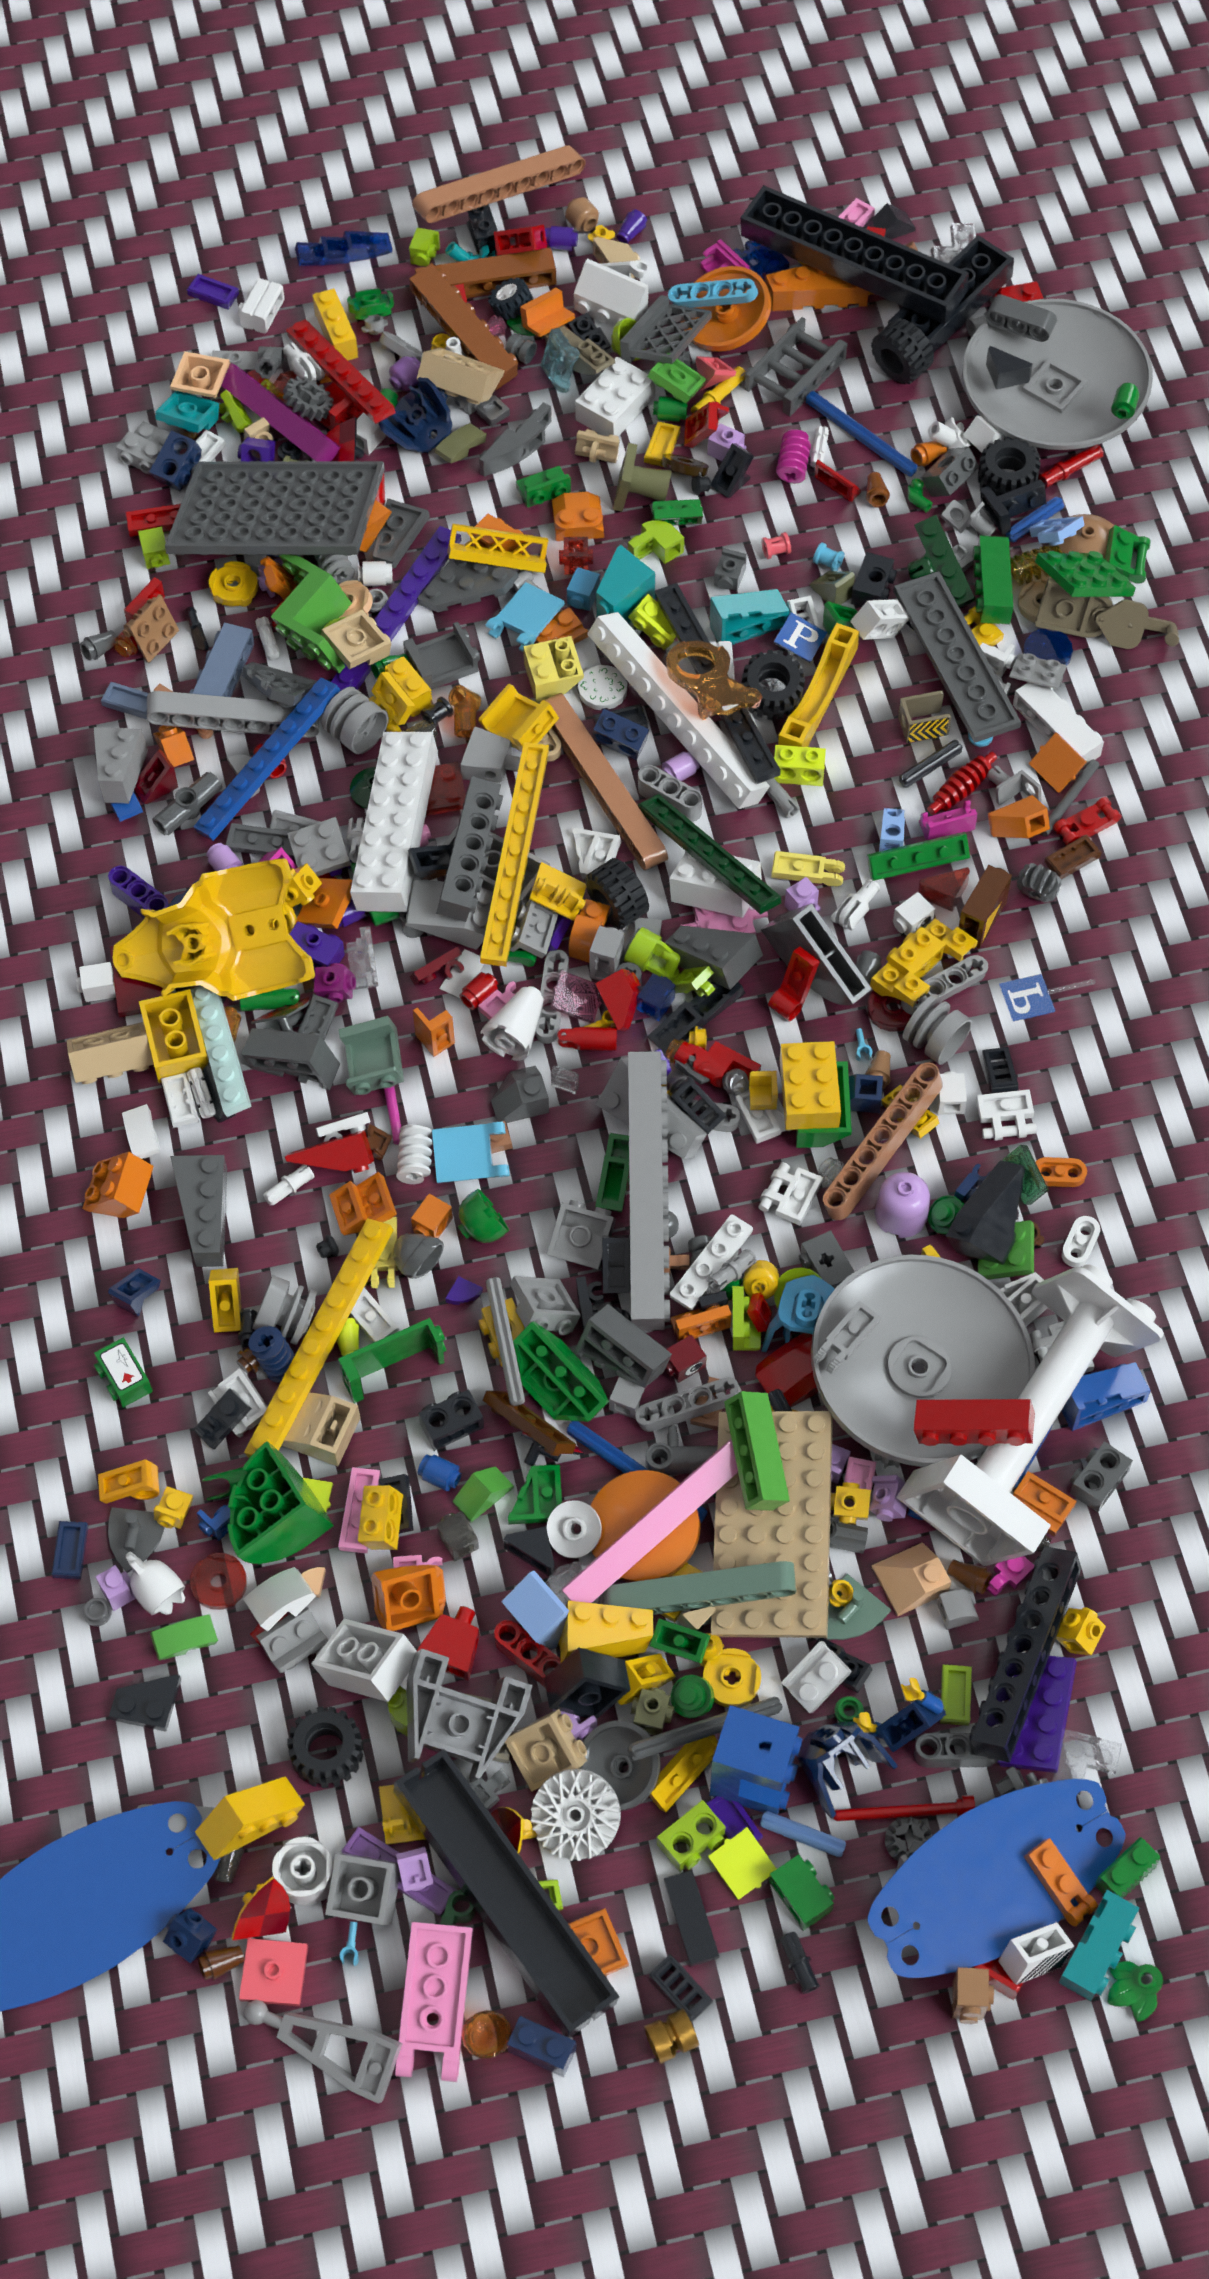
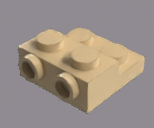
M363 610L325 627L321 631V636L326 639L349 669L365 661L368 665H371L390 656V638L387 634L381 632L374 619L369 617Z
M559 1709L510 1734L505 1741L531 1791L540 1788L554 1774L568 1769H578L587 1761L585 1758L587 1749L581 1740L576 1741L571 1732L573 1724L567 1714H561Z

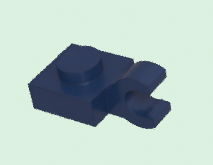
M980 1164L973 1167L972 1173L967 1175L955 1191L954 1196L964 1202V1204L991 1172L989 1171L986 1176H980L978 1174L981 1167Z

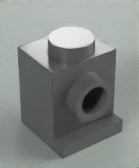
M723 548L714 574V585L723 589L738 591L746 570L747 554Z

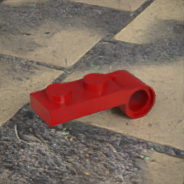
M800 946L793 951L781 987L772 995L768 1003L770 1008L788 1022L792 1021L800 1013L820 961Z

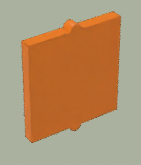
M1055 732L1044 746H1040V751L1029 764L1060 793L1071 779L1074 780L1076 778L1075 775L1087 761L1061 735Z

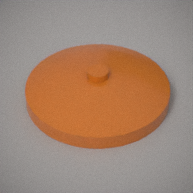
M727 266L712 270L694 282L749 278L755 283L758 294L753 301L748 303L695 307L696 309L711 311L712 318L691 341L693 344L708 351H728L748 343L758 335L769 318L772 304L767 285L756 272L744 267ZM723 289L719 292L718 296H726L730 290ZM700 291L696 298L705 297L707 291Z
M650 1470L628 1472L608 1482L598 1492L590 1505L597 1512L602 1526L599 1543L592 1551L594 1557L597 1558L680 1483L666 1474ZM696 1509L619 1579L626 1582H637L670 1577L678 1572L689 1561L698 1544L700 1535L698 1510Z

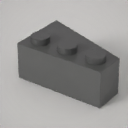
M609 1304L588 1320L574 1351V1354L579 1359L583 1356L594 1361L595 1366L599 1368L606 1366L616 1371L617 1376L643 1388L647 1387L664 1372L672 1356L668 1350Z

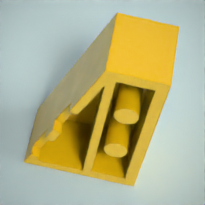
M567 1601L565 1607L569 1612L561 1634V1662L578 1647L615 1658L645 1653L653 1637V1610Z
M285 1776L224 1796L195 1833L215 1861L282 1826L287 1827L298 1819L297 1814L305 1804Z

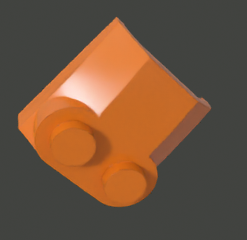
M588 491L563 493L552 500L556 541L604 538L603 515L599 496Z

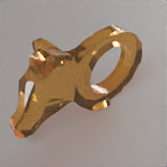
M696 640L680 642L669 650L666 658L667 674L673 682L697 697L698 715L702 720L715 714L730 715L741 708L759 707L762 695L757 689L746 687L727 676L730 667V656L723 646L718 648L708 642ZM701 656L711 660L715 667L704 674H690L683 671L677 664L683 658Z

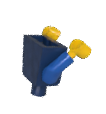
M909 1678L911 1685H900L905 1699L913 1702L885 1722H874L872 1724L870 1714L867 1712L860 1713L859 1718H853V1722H856L864 1732H871V1735L883 1739L892 1753L946 1715L942 1700L931 1691L921 1690L916 1678Z

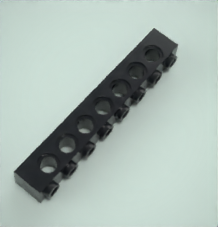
M1044 1546L1041 1556H1037L1035 1560L1034 1575L1032 1580H1028L1026 1583V1596L1023 1604L1020 1603L1017 1607L1015 1625L1008 1631L1007 1646L1005 1651H1002L998 1657L996 1675L990 1678L988 1696L986 1701L983 1700L981 1702L977 1725H973L970 1731L969 1739L977 1756L1008 1763L1011 1761L1082 1569L1077 1552Z

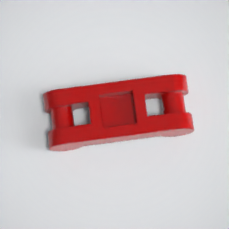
M1102 797L1094 805L1067 819H1060L1053 825V829L1058 835H1062L1063 842L1067 846L1086 834L1088 837H1091L1116 824L1122 815L1118 810H1113L1111 802L1107 797ZM1103 812L1105 817L1100 818L1098 815Z

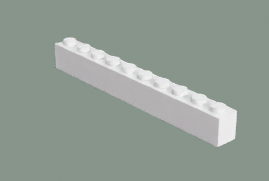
M618 612L598 616L587 635L738 809L758 804L770 787L766 781L759 784L756 783L739 750Z

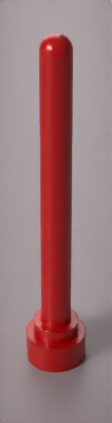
M961 1795V1799H956V1802L835 1810L836 1816L833 1819L835 1821H853L957 1814V1817L975 1808L974 1795Z

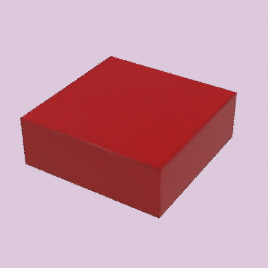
M761 1292L752 1294L747 1313L758 1332L767 1331L772 1311Z

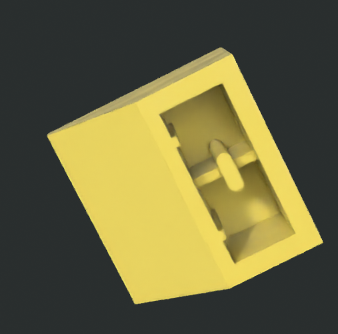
M572 636L523 646L524 665L536 703L559 693L564 695L584 678Z

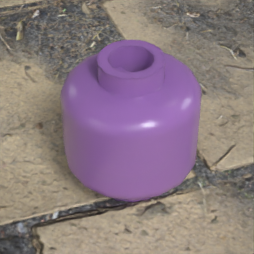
M403 356L389 369L391 377L389 382L393 388L409 392L411 391L409 389L410 386L413 388L417 386L418 381L416 379L420 362L415 357Z

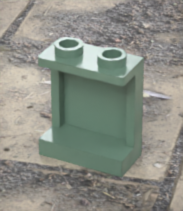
M389 1016L338 1029L339 1037L346 1049L349 1073L346 1085L354 1095H365L373 1090L391 1088L398 1083L404 1082L397 1027Z

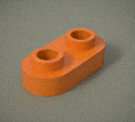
M1043 1157L1035 1162L1032 1176L1038 1184L1043 1186L1078 1187L1086 1179L1087 1167L1081 1160L1075 1158ZM1048 1172L1050 1176H1044L1041 1173ZM1074 1173L1077 1177H1070L1068 1174Z

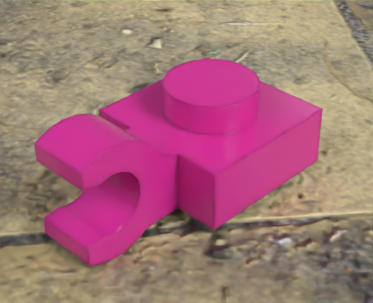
M1024 1556L997 1563L994 1567L997 1575L989 1582L990 1586L987 1590L996 1597L1008 1583L1016 1589L1034 1570V1564Z

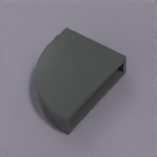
M812 903L780 914L761 929L787 966L793 951L799 946L820 961L810 988L823 998L840 1005H852L872 989Z

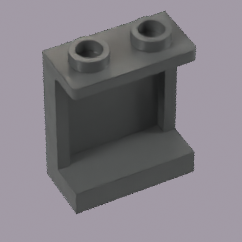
M458 622L453 623L452 632L416 645L412 638L403 641L404 653L407 655L409 663L431 690L478 672L479 652L476 647L470 645V637L465 628L462 629Z

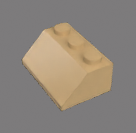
M437 348L423 352L417 379L419 377L429 378L436 387L444 389L445 394L454 397L461 395L467 397V402L479 405L481 402L490 399L504 374V370L443 348Z
M144 1022L67 1040L68 1055L75 1083L90 1084L97 1081L99 1077L108 1076V1078H115L123 1075L124 1071L133 1070L134 1072L147 1070L149 1065H154Z

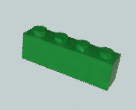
M979 536L978 546L973 547L972 554L973 560L977 561L974 564L973 573L974 578H978L975 582V595H979V598L976 600V612L980 613V623L1010 624L1014 605L1009 537Z

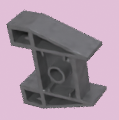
M420 1649L414 1655L407 1678L408 1762L413 1763L419 1760L423 1747L437 1752L445 1749L449 1756L473 1763L468 1781L474 1782L480 1779L524 1715L533 1685L504 1676L497 1681L492 1701L481 1700L442 1687L449 1657Z

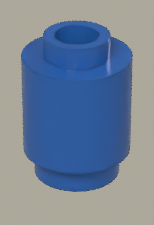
M428 1454L423 1457L417 1472L419 1476H422L423 1481L445 1491L456 1488L462 1475L459 1472L458 1465L437 1455L430 1456Z

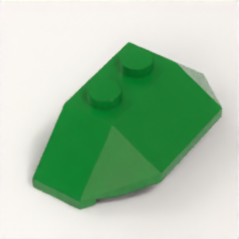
M532 1321L513 1340L522 1386L554 1420L589 1422L609 1403L596 1376L560 1338L536 1322Z

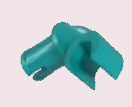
M454 241L445 250V254L456 262L496 256L495 251L487 255L489 254L488 245L483 246L477 255L466 252Z

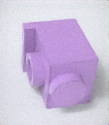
M805 877L786 889L785 907L788 911L812 903L817 912L821 911L818 905L819 890Z
M897 1475L873 1476L874 1489L869 1510L882 1521L905 1518L907 1506L896 1497L906 1482Z
M116 1565L95 1576L101 1591L113 1611L136 1599L130 1587L128 1574L126 1571L120 1573Z

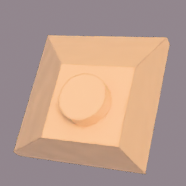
M184 352L170 388L175 391L216 398L230 360Z
M920 1543L872 1565V1569L897 1616L937 1599L939 1594L949 1592L951 1580L941 1561L924 1543Z

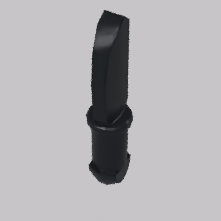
M189 606L185 609V615L190 623L195 643L199 649L208 651L209 646L202 625L198 620L197 611L194 607Z

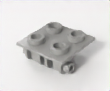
M1019 653L1009 677L1058 689L1062 684L1067 665L1061 664L1056 660L1040 659L1033 654Z

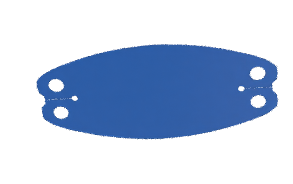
M1066 1779L1038 1784L1007 1793L967 1811L922 1844L885 1884L874 1900L868 1914L867 1921L870 1929L876 1937L884 1940L888 1948L887 1960L893 1972L907 1978H921L956 1972L958 1967L971 1968L1001 1957L1011 1939L1056 1922L1058 1923L1064 1918L1023 1856L1044 1839L1050 1838L1089 1894L1096 1886L1095 1882L1098 1876L1119 1855L1126 1834L1119 1820L1110 1816L1105 1807L1107 1798L1100 1784L1088 1779ZM1081 1791L1089 1792L1093 1798L1092 1807L1088 1810H1083L1077 1805L1076 1797ZM1076 1825L1082 1826L1081 1832L1076 1831ZM1101 1828H1107L1112 1833L1113 1841L1108 1847L1100 1846L1096 1840V1833ZM1075 1898L1070 1900L1074 1907L1078 1905ZM888 1906L895 1908L899 1915L897 1924L892 1927L885 1925L881 1919L882 1910ZM914 1922H918L920 1924V1928L918 1930H915L913 1928ZM907 1945H912L918 1950L919 1959L914 1965H907L902 1960L901 1951Z
M181 1801L154 1804L96 1821L43 1847L0 1879V2012L56 1996L110 1970L159 1934L166 1927L172 1916L176 1913L179 1914L210 1879L220 1861V1858L215 1861L212 1859L198 1836H196L195 1831L201 1825L202 1817L194 1804ZM176 1813L184 1815L187 1820L186 1828L179 1833L171 1831L168 1826L169 1818ZM167 1848L174 1849L172 1855L166 1854ZM195 1849L203 1850L207 1856V1861L201 1868H193L188 1862L190 1852Z

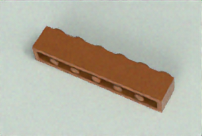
M551 248L434 265L437 270L441 269L444 272L447 282L451 286L464 284L466 298L491 295L490 292L495 290L497 285H501L503 281L507 282L510 278H513V280L515 278L523 279L529 289L557 285L556 266ZM425 267L415 268V274Z
M431 263L409 278L411 292L450 338L455 337L460 340L461 348L466 357L504 370V374L495 391L518 375V361L511 352L508 354L504 349L501 339L498 336L494 337L488 324L475 315V310L469 302L465 303L459 290L456 286H451L447 282V277L441 269L437 270Z

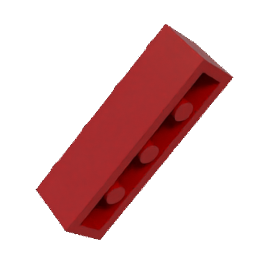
M1031 1399L917 1400L914 1432L918 1443L927 1446H935L937 1444H953L956 1446H964L966 1444H981L984 1446H992L994 1444H1010L1013 1446L1033 1444L1035 1411Z

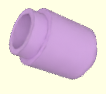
M689 751L681 752L662 764L664 772L680 781L695 774L696 770L700 767Z
M222 843L213 845L207 852L208 862L215 871L243 865L233 851Z

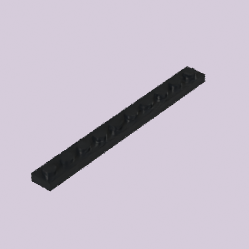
M674 583L654 591L655 599L756 783L759 784L780 776L778 764L679 585ZM739 704L731 708L734 710L731 714H725V710L722 708V706Z

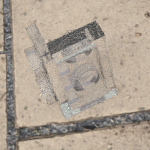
M370 926L360 927L361 938H356V942L347 943L346 945L350 971L356 978L355 990L378 987Z

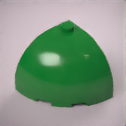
M266 1441L253 1453L243 1466L244 1472L237 1486H233L228 1504L230 1524H228V1532L237 1557L248 1563L264 1564L295 1554L311 1544L334 1525L304 1479L272 1444Z

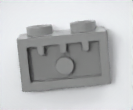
M529 900L525 905H520L517 910V923L514 926L510 951L514 952L521 948L543 958L547 954L559 913L532 900Z
M307 1606L296 1617L293 1614H289L277 1622L268 1632L265 1630L256 1636L270 1662L280 1673L294 1668L298 1662L310 1654L317 1653L328 1641V1638L319 1628Z

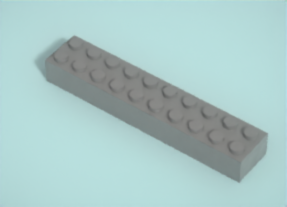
M628 1052L631 1322L642 1331L665 1330V1322H670V1300H664V1295H670L669 1273H664V1269L669 1268V1246L663 1245V1242H669V1219H663V1215H669L668 1192H663V1189H668V1165L662 1166V1163L668 1162V1139H662V1136H667V1113H662V1110H667V1086H661V1084H667L666 1060H661V1052Z

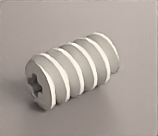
M404 1125L400 1128L401 1132L399 1134L400 1142L398 1148L400 1151L398 1152L399 1161L397 1163L396 1177L403 1183L420 1184L424 1181L423 1177H427L431 1173V1169L428 1166L431 1165L432 1161L429 1158L432 1155V1150L429 1148L433 1144V1141L430 1139L432 1137V1129L420 1125Z

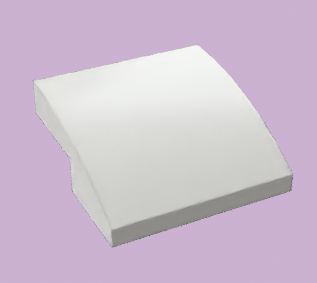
M293 1567L270 1577L253 1589L243 1600L259 1625L268 1632L288 1611L296 1617L316 1595L298 1569Z

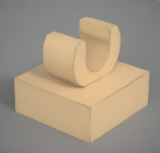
M264 417L244 429V440L247 437L273 441V437L269 433V423Z

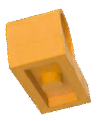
M146 1459L98 1474L99 1500L105 1504L129 1496L139 1500H149L158 1497L160 1494L158 1466Z

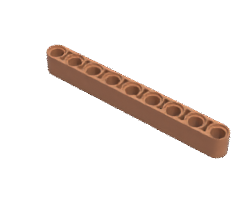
M563 146L423 191L414 198L412 207L426 222L433 223L576 176L582 172L586 162L571 146Z
M559 693L546 699L545 701L551 704L559 717L552 726V729L559 738L562 749L640 867L645 871L667 861L668 854L665 846L565 696Z

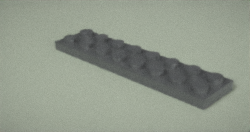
M938 571L895 585L894 594L907 612L910 624L973 742L976 743L1020 728L1021 721L940 572Z

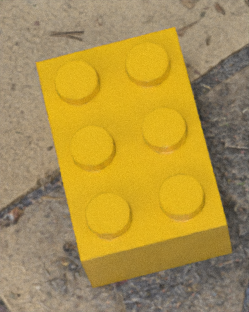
M191 990L139 1001L158 1082L162 1083L161 1078L185 1073L192 1068L200 1067L203 1071L209 1062Z
M835 1041L781 1044L780 1071L785 1130L839 1128L841 1107Z

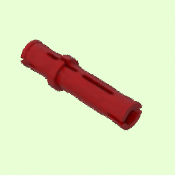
M1098 445L1091 446L1064 462H1057L1053 468L1039 474L1038 480L1045 484V489L1060 480L1064 481L1072 473L1103 457V450Z

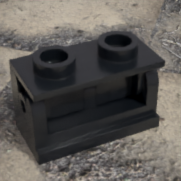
M489 204L467 211L469 219L467 227L476 254H479L480 249L486 245L489 248V254L487 255H490L493 251L497 254L494 232L498 231Z

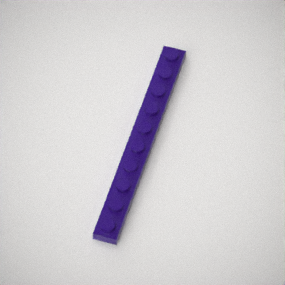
M439 526L374 619L377 627L383 634L388 635L391 642L419 603L417 600L418 596L439 574L448 561L447 550L451 530ZM456 533L455 543L459 544L461 542V534ZM365 661L351 669L346 666L340 673L337 672L331 682L336 684L341 691L347 687H354L358 690L372 671L371 665H368Z

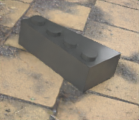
M224 1155L170 1156L196 1267L224 1266L228 1172Z

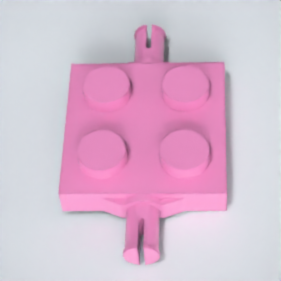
M693 907L695 922L683 924L682 926L753 933L756 935L753 920L768 917V913L766 911L760 915L755 909L751 910L749 907L744 917L741 918Z

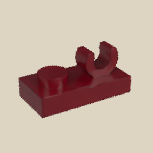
M457 946L413 972L410 978L414 985L420 982L424 985L430 983L437 978L435 973L443 967V974L448 980L453 977L450 967H456L458 972L462 973L464 966L460 961H457L462 955L461 951Z

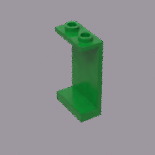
M428 1318L338 1358L342 1380L353 1403L364 1399L360 1378L431 1347L439 1365L445 1363L443 1353L447 1350L443 1342L445 1337L440 1326H434L431 1318Z

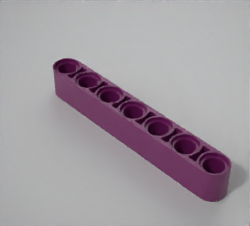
M230 362L221 384L223 388L258 416L264 417L272 427L315 461H332L341 448L306 419L302 418L297 412H293L292 408L287 406L249 374Z

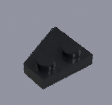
M172 1675L118 1688L110 1710V1720L167 1732L182 1680L181 1676Z

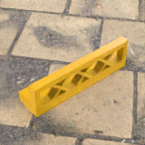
M452 523L447 552L450 559L545 573L548 538ZM456 532H467L471 540L465 544L455 543ZM487 535L491 536L496 543L489 548H483L477 540ZM508 539H513L519 547L509 552L505 551L501 544ZM531 543L542 544L540 556L529 555L525 548Z

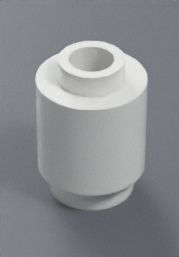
M363 561V566H358V581H363L364 586H386L387 583H393L392 564H386V561Z

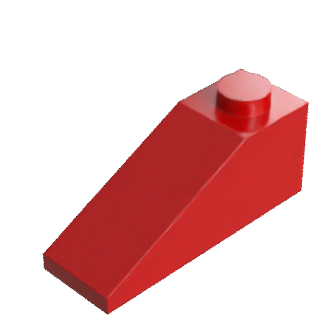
M365 1130L296 1150L285 1156L287 1162L339 1171L353 1169L354 1173L368 1170V1164L374 1161Z

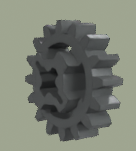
M298 376L295 379L290 378L283 389V399L288 400L286 405L292 406L293 412L298 411L302 418L305 416L311 421L314 417L318 421H321L322 418L326 419L334 401L333 398L329 397L330 392L323 389V385L318 386L316 380H308L305 376L303 380Z

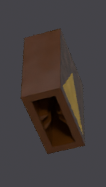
M991 865L987 866L964 905L959 921V928L978 941L976 947L979 949L1007 903L1012 875L1004 869L995 868Z

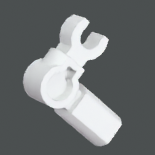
M953 417L946 421L945 425L935 421L928 429L931 439L945 447H949V449L970 446V441L964 436L963 424L960 422L956 425Z

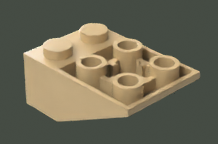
M309 1392L281 1446L339 1466L360 1420L358 1405L334 1396Z

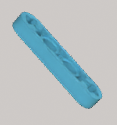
M743 278L678 284L669 290L668 297L673 305L690 308L751 302L757 297L758 289L753 280ZM721 290H730L726 296H718ZM700 291H707L705 297L696 298Z

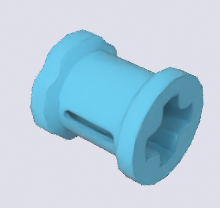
M821 543L814 554L813 563H821L830 567L831 571H838L845 553L842 551L836 552L828 548L825 543Z

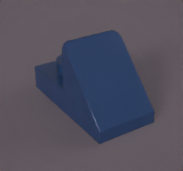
M138 1268L110 1287L108 1294L117 1306L138 1317L144 1299L159 1289L161 1280Z

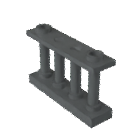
M803 317L796 323L791 324L786 334L754 366H750L744 376L746 379V391L749 392L757 383L782 398L783 413L791 416L806 401L807 394L811 391H816L846 359V342L839 339L833 346H827L805 333L806 319ZM800 340L824 355L820 360L815 361L794 349L793 346ZM784 355H787L810 370L806 374L800 375L779 361ZM773 369L796 384L791 389H785L765 377V375Z

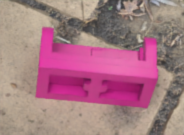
M721 239L703 252V255L708 258L704 259L700 266L706 273L727 266H739L750 269V266Z
M964 801L961 808L929 817L928 812L921 813L918 823L926 841L975 830L977 812L975 809H970L971 801Z

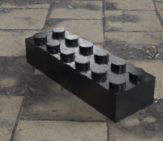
M979 235L948 263L968 272L969 276L968 291L946 324L904 306L888 321V324L899 318L901 320H908L909 323L912 322L928 338L933 348L932 351L935 352L967 319L971 318L1013 277L1014 258Z

